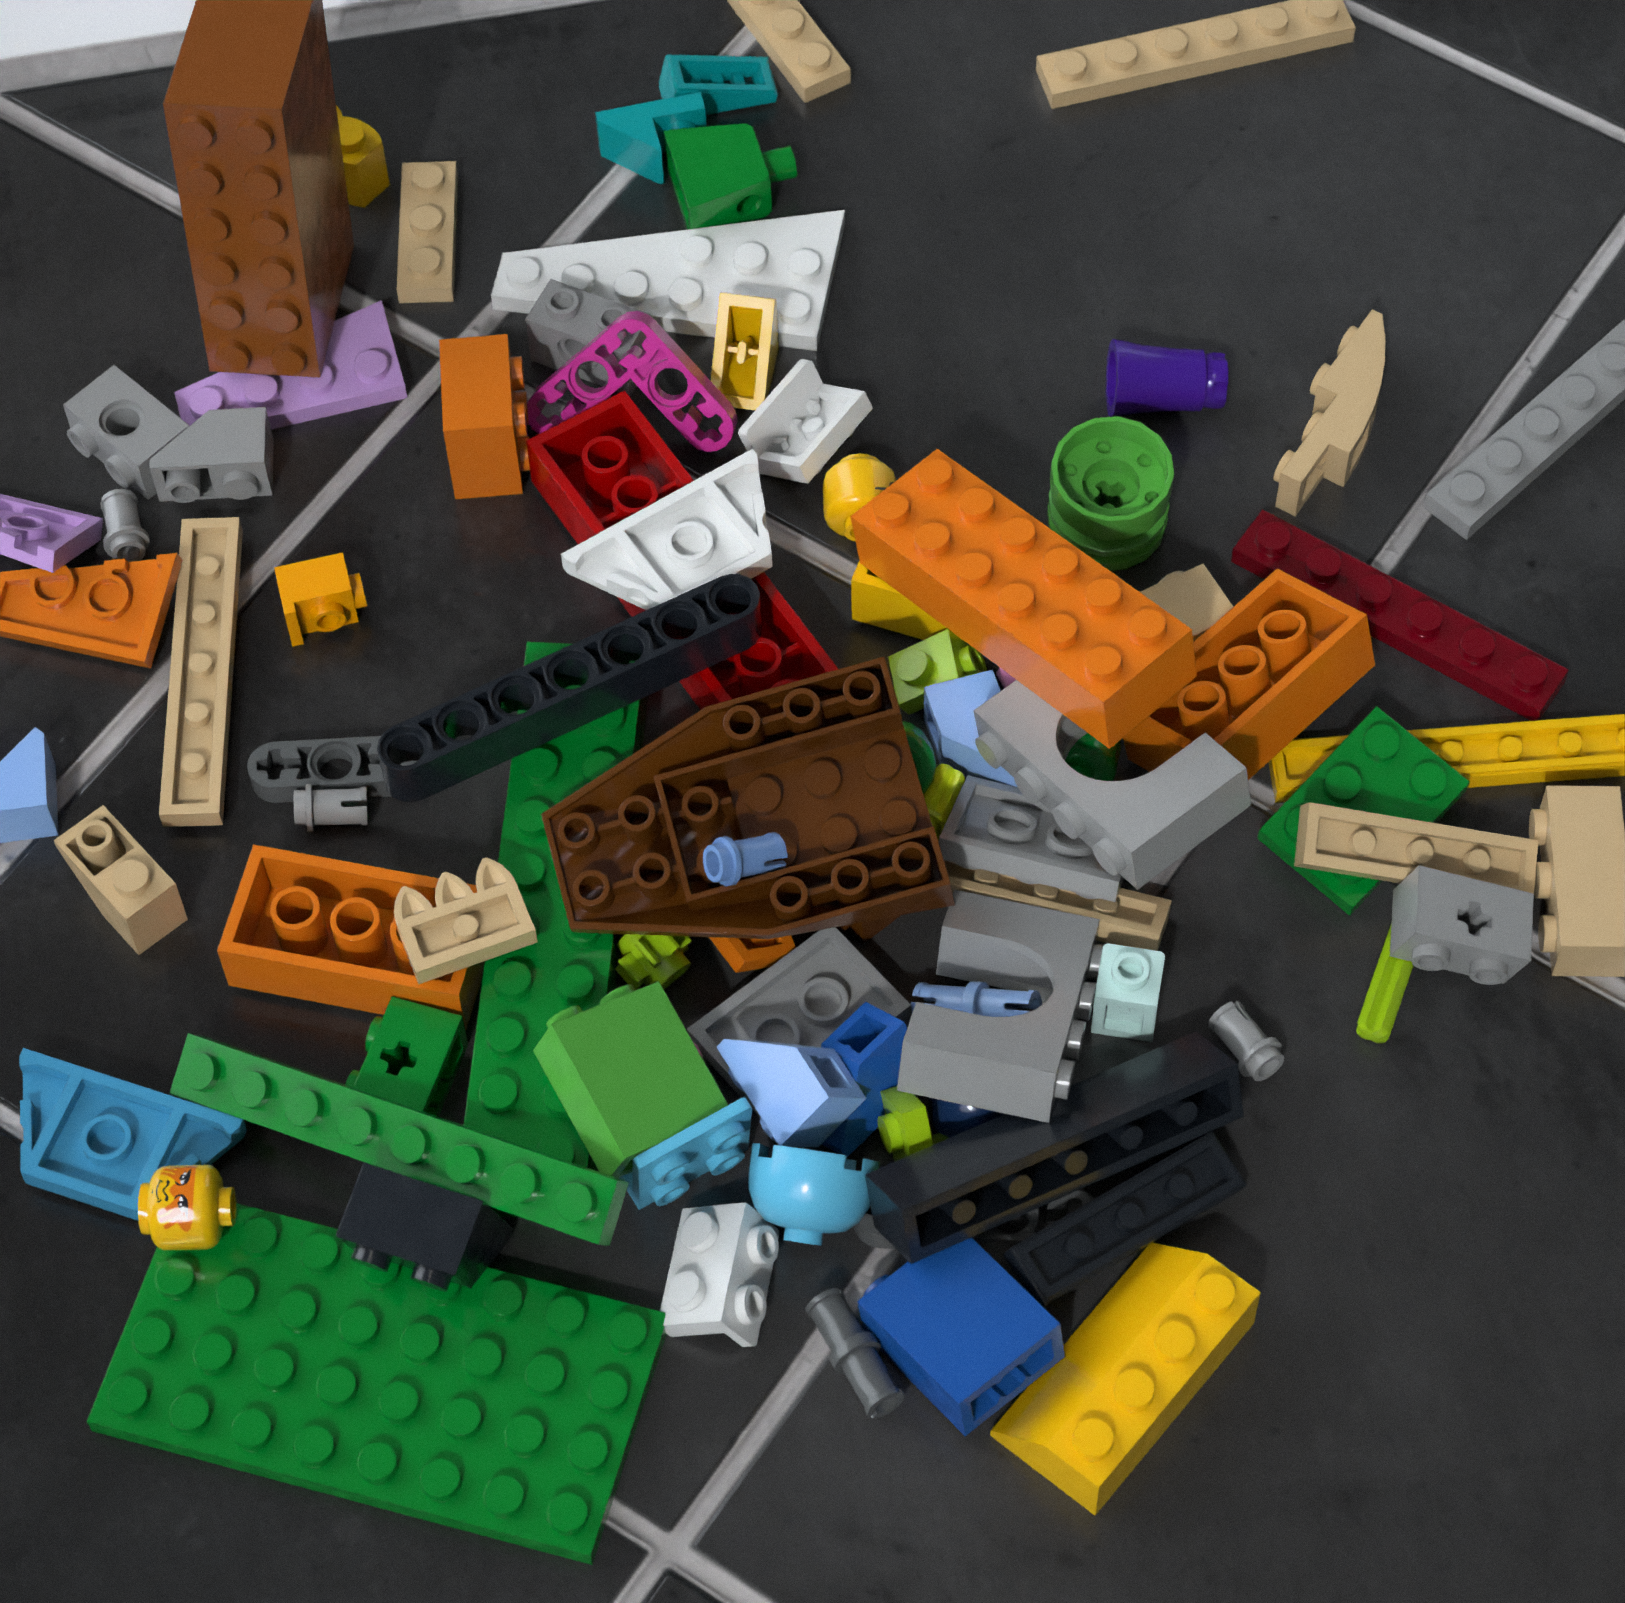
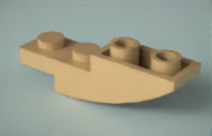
M1373 309L1359 328L1352 325L1347 330L1339 345L1338 357L1333 364L1324 363L1319 368L1310 387V394L1315 396L1312 417L1308 421L1302 435V444L1296 452L1288 450L1281 458L1275 470L1274 481L1279 483L1275 507L1293 516L1298 514L1323 478L1344 487L1368 443L1376 416L1385 364L1383 317L1381 313Z

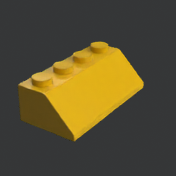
M1157 1243L1148 1245L1063 1345L1065 1357L1026 1388L992 1428L990 1436L1093 1515H1096L1252 1327L1261 1292L1207 1253Z

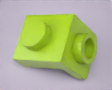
M949 629L888 656L898 705L909 715L924 708V687L987 671L981 653L972 646L967 645Z
M897 1086L880 1091L885 1115L878 1116V1129L884 1147L888 1153H893L895 1161L949 1138L941 1133L931 1135L926 1106L914 1094L897 1091Z

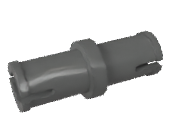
M838 1288L828 1289L815 1296L808 1303L806 1313L809 1318H812L831 1350L829 1362L835 1372L845 1374L864 1406L866 1415L868 1417L871 1416L872 1419L883 1417L902 1404L905 1394L901 1388L899 1389L878 1353L880 1352L881 1345L872 1332L864 1331L847 1303L846 1296L842 1290L839 1291Z

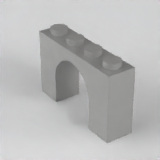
M1015 680L973 711L979 735L975 739V743L984 760L995 769L1002 766L1014 777L1018 789L1026 799L1034 804L1040 801L1053 813L1058 826L1071 839L1080 837L1092 848L1097 861L1109 874L1116 876L1118 873L1121 874L1137 890L1251 806L1247 768L1207 733L1202 734L1159 767L1143 776L1124 781H1101L1078 773L1065 762L1073 745L1087 732L1019 681Z
M954 890L955 906L948 907L942 924L936 975L965 981L986 982L989 986L1006 990H1037L1041 995L1042 1005L1033 1011L1021 1015L990 1017L916 1002L902 1044L897 1091L1049 1123L1055 1099L1067 1100L1069 1096L1075 1062L1069 1061L1067 1058L1079 1059L1086 1022L1078 1021V1019L1089 1021L1091 1016L1096 983L1088 981L1097 982L1104 946L1096 944L1100 919Z

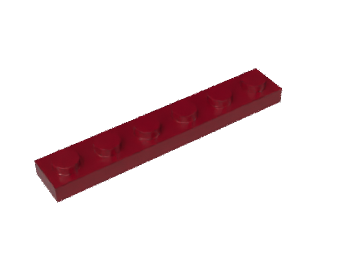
M1263 509L1233 548L1232 563L1264 580L1276 569H1279L1367 614L1370 636L1530 721L1541 719L1566 681L1569 669Z

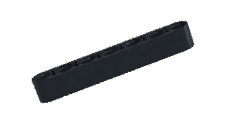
M740 574L720 576L392 726L382 734L377 746L386 790L393 798L402 802H416L426 799L749 649L757 643L762 630L760 592L757 585L750 578ZM730 612H741V613L735 614V615H734V614H727V613H730ZM678 636H687V637H688V638H684V639H673V638L678 637ZM623 661H635L629 664H619ZM572 685L581 686L575 689H565L566 687ZM526 710L525 713H521L518 715L510 714L514 711ZM463 735H472L468 739L455 740L457 737ZM409 760L417 761L407 766L400 765Z

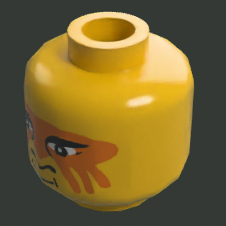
M211 1165L163 1166L153 1173L150 1182L140 1185L138 1195L139 1228L143 1235H150L153 1243L161 1250L211 1249L219 1243L224 1226L235 1225L237 1212L235 1188L223 1187L219 1172Z

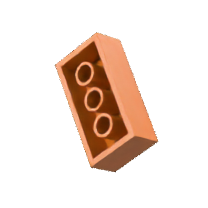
M1276 569L1193 642L1197 677L1123 737L1128 760L1151 772L1202 734L1207 733L1247 768L1249 780L1375 666L1367 614Z
M254 844L217 949L228 985L232 987L384 1015L393 996L461 1015L465 1030H467L483 977L485 961L418 985L398 934L394 915L395 900L401 887L407 886L421 893L434 908L436 907L435 891L439 878ZM468 884L473 893H477L476 885Z

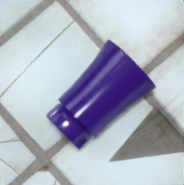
M1118 339L1111 340L1106 365V403L1109 417L1149 412L1201 411L1202 408L1222 409L1225 406L1228 386V361L1225 359V353H1205L1203 349H1177L1142 345Z

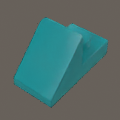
M701 92L595 112L601 156L658 184H664L662 153L666 152L664 131L706 127V113Z

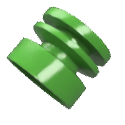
M1119 416L1093 418L1073 427L1058 443L1051 462L1049 504L1047 508L1049 528L1109 571L1125 570L1145 561L1161 545L1167 527L1170 508L1169 500L1174 480L1172 454L1162 438L1141 422Z

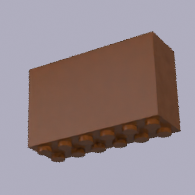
M196 0L164 98L163 107L209 371L320 378L354 248L323 1Z

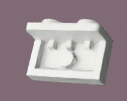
M800 359L740 427L738 434L746 450L753 449L757 454L759 474L808 484L822 470L826 462L844 441L854 433L856 427L873 407L865 391L823 384L813 362Z
M746 1202L682 1209L660 1308L661 1312L666 1313L663 1326H665L666 1334L670 1337L725 1333L742 1347L757 1345L761 1322L766 1314V1297L773 1263L777 1258L779 1250V1230L772 1223L765 1221Z

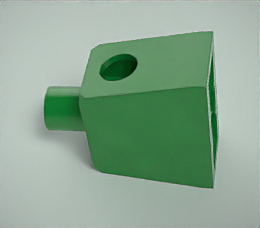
M746 123L664 131L667 169L687 230L752 222L767 217L772 211L771 183L797 178V167L791 146L761 152L753 127Z

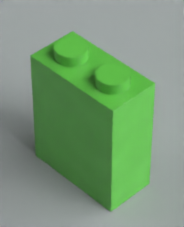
M659 981L638 990L635 989L633 984L619 987L602 998L600 1005L582 1011L579 1005L562 1010L547 1021L546 1026L548 1030L533 1050L597 1169L601 1173L616 1178L633 1172V1159L637 1155L728 1106Z

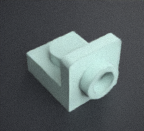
M1110 943L1103 946L1094 996L1091 1033L1153 1042L1165 961L1163 952Z

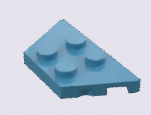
M23 1048L19 1056V1066L23 1073V1100H20V1124L23 1128V1142L20 1145L21 1175L26 1184L138 1221L140 1185L150 1182L156 1170L163 1166L211 1165L241 1141L247 1132L244 1120L26 1048Z

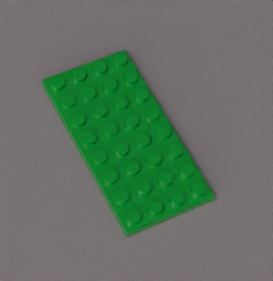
M238 1203L235 1225L224 1226L222 1237L213 1248L203 1250H161L158 1247L156 1248L87 1419L91 1431L593 1565L667 1335L665 1326H663L665 1312L489 1267L472 1288L451 1282L447 1292L439 1291L411 1280L410 1277L413 1269L391 1262L388 1272H382L351 1260L353 1249L335 1237L338 1230L336 1228Z

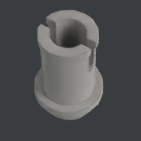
M127 489L109 491L101 498L102 502H100L107 534L103 539L104 550L113 560L125 558L128 562L140 561L146 554L150 539L146 530L141 528L137 496L134 492Z
M306 784L305 790H294L295 826H307V832L314 831V825H368L367 787L313 790L312 784Z
M1240 1001L1226 1003L1211 1016L1208 1022L1209 1028L1220 1037L1238 1059V1070L1243 1076H1251L1255 1081H1262L1272 1076L1282 1066L1284 1062V1056L1281 1054L1282 1044L1276 1037L1268 1038L1245 1011V1007Z

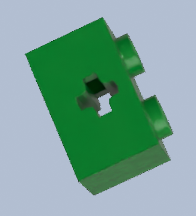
M392 996L384 1016H376L369 1027L365 1049L368 1053L361 1070L354 1069L350 1073L345 1085L439 1117L468 1047L463 1017Z

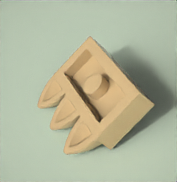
M487 857L482 859L476 873L477 893H473L469 885L461 878L451 873L443 872L437 882L435 891L436 907L434 908L428 899L418 891L407 886L401 887L395 900V921L398 934L418 985L538 942L535 927L516 881L502 864Z

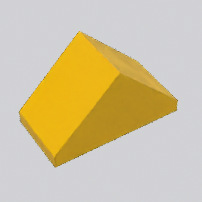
M720 292L711 382L734 408L756 410L768 397L779 349L777 299Z

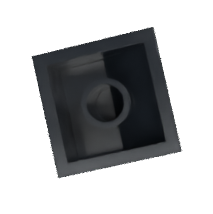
M363 1162L335 1237L353 1249L350 1259L359 1264L382 1272H388L392 1262L413 1269L410 1277L411 1280L427 1287L447 1292L451 1282L472 1288L507 1244L513 1228L482 1200Z

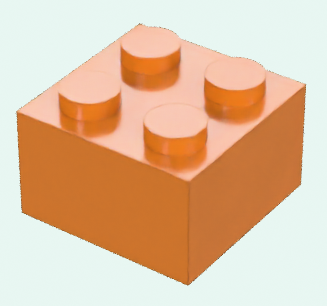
M508 334L439 339L443 433L455 499L523 494L522 471H530L526 441L530 438L527 436V425H529L527 391H524L522 356L511 357Z

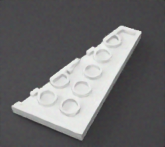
M845 210L503 253L491 293L492 306L494 310L529 314L549 280L553 279L649 313L666 332L715 338L720 292L776 298L779 346L817 351L845 227Z

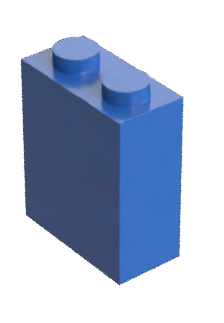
M972 1237L913 1264L908 1261L893 1274L877 1278L866 1289L863 1297L857 1301L864 1331L872 1332L881 1345L880 1351L964 1436H967L1065 1357L1061 1324Z

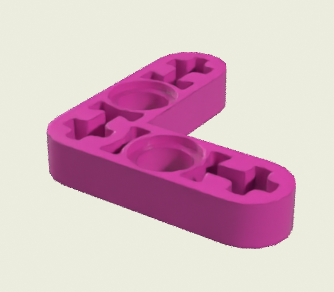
M640 311L626 312L614 320L540 384L527 402L529 425L535 432L540 434L605 401L631 379L691 445L706 452L718 451L724 448L732 439L738 422L736 411L728 399L658 322L647 313ZM624 329L631 334L636 333L638 330L642 331L646 336L642 343L644 350L637 345L632 346L622 355L618 362L612 353L620 347L626 336ZM586 361L600 363L608 373V383L601 388L588 387L579 377V365ZM665 368L679 370L687 379V390L680 395L667 394L658 385V373ZM569 388L574 397L567 402L560 414L562 419L556 414L550 418L545 417L541 412L546 405L545 401L550 404L556 402ZM696 392L702 395L696 407L707 418H711L715 414L721 417L722 422L718 428L720 434L714 429L703 432L699 428L703 418L693 405H691L687 413L680 409L688 405Z

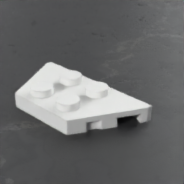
M753 449L745 452L561 554L564 570L567 574L644 610L655 607L720 576L740 574L752 579L772 567V551L766 523V511L760 483L757 454Z

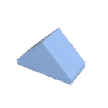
M36 727L0 761V843L59 836L56 764L44 733Z

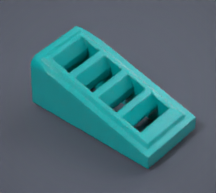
M665 55L659 79V90L662 99L701 92L706 115L774 103L778 95L768 57ZM751 77L753 84H745L744 78ZM730 80L731 84H724V81Z

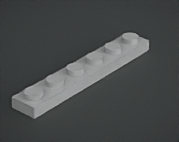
M1625 319L1425 494L1423 508L1464 539H1469L1625 399Z

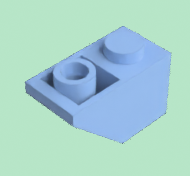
M993 669L924 687V721L939 763L948 764L954 769L961 771L965 778L967 775L1017 787L1014 777L1002 766L995 769L984 760L975 743V739L979 735L973 711L1000 692Z
M723 1039L716 1047L729 1066L728 1072L731 1080L740 1090L746 1093L760 1115V1124L764 1132L773 1141L777 1142L779 1146L819 1147L867 1099L835 1049L738 1039Z

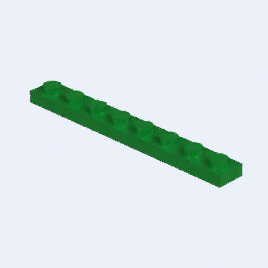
M188 1033L169 1093L359 1161L482 1200L490 1207L598 1245L610 1246L629 1182L202 1035Z

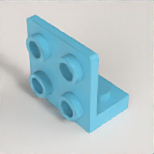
M745 1097L673 1135L633 1159V1172L623 1175L619 1179L629 1182L627 1192L638 1210L653 1202L657 1206L669 1204L689 1189L690 1181L708 1171L714 1176L720 1175L742 1161L745 1156L743 1152L748 1150L752 1115V1107Z

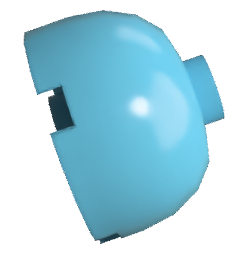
M760 1143L752 1144L748 1168V1190L754 1208L763 1219L777 1226L785 1227L783 1240L822 1246L823 1233L846 1232L858 1224L869 1209L870 1200L865 1174L878 1169L879 1162L863 1158L862 1169L857 1171L855 1170L857 1161L846 1159L847 1155L773 1145L772 1157L769 1158V1147Z

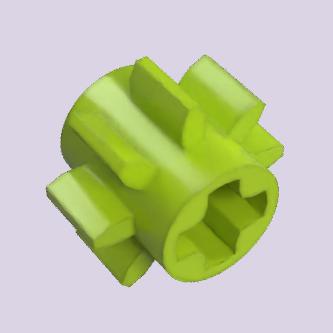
M625 934L616 945L624 956L618 961L620 965L615 969L627 984H633L636 990L643 984L647 986L658 981L664 990L691 966V962L683 953L689 949L688 945L692 940L689 936Z

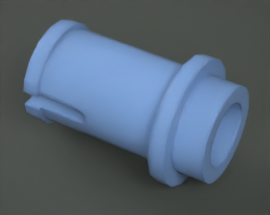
M775 832L733 841L730 837L723 836L716 838L712 845H708L705 848L703 866L707 877L712 882H719L726 887L736 885L741 877L784 869L787 864L783 860L774 862L773 860L787 858V849L783 838Z

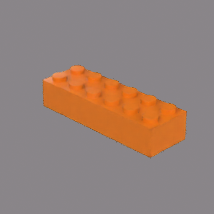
M939 449L928 455L850 516L860 564L1109 749L1197 677L1193 632L1190 627Z

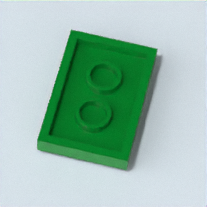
M1376 706L1262 826L1257 839L1350 916L1382 880L1295 867L1300 806L1310 802L1437 823L1466 792L1470 782Z

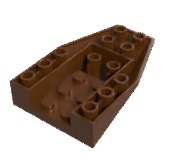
M884 656L707 706L541 814L571 931L576 933L773 939L955 906L950 880L936 832L931 823ZM775 832L784 840L787 858L773 860L774 862L780 860L786 862L787 864L784 869L741 877L736 885L727 887L719 882H712L705 873L703 853L708 845H712L716 838L727 836L736 841Z

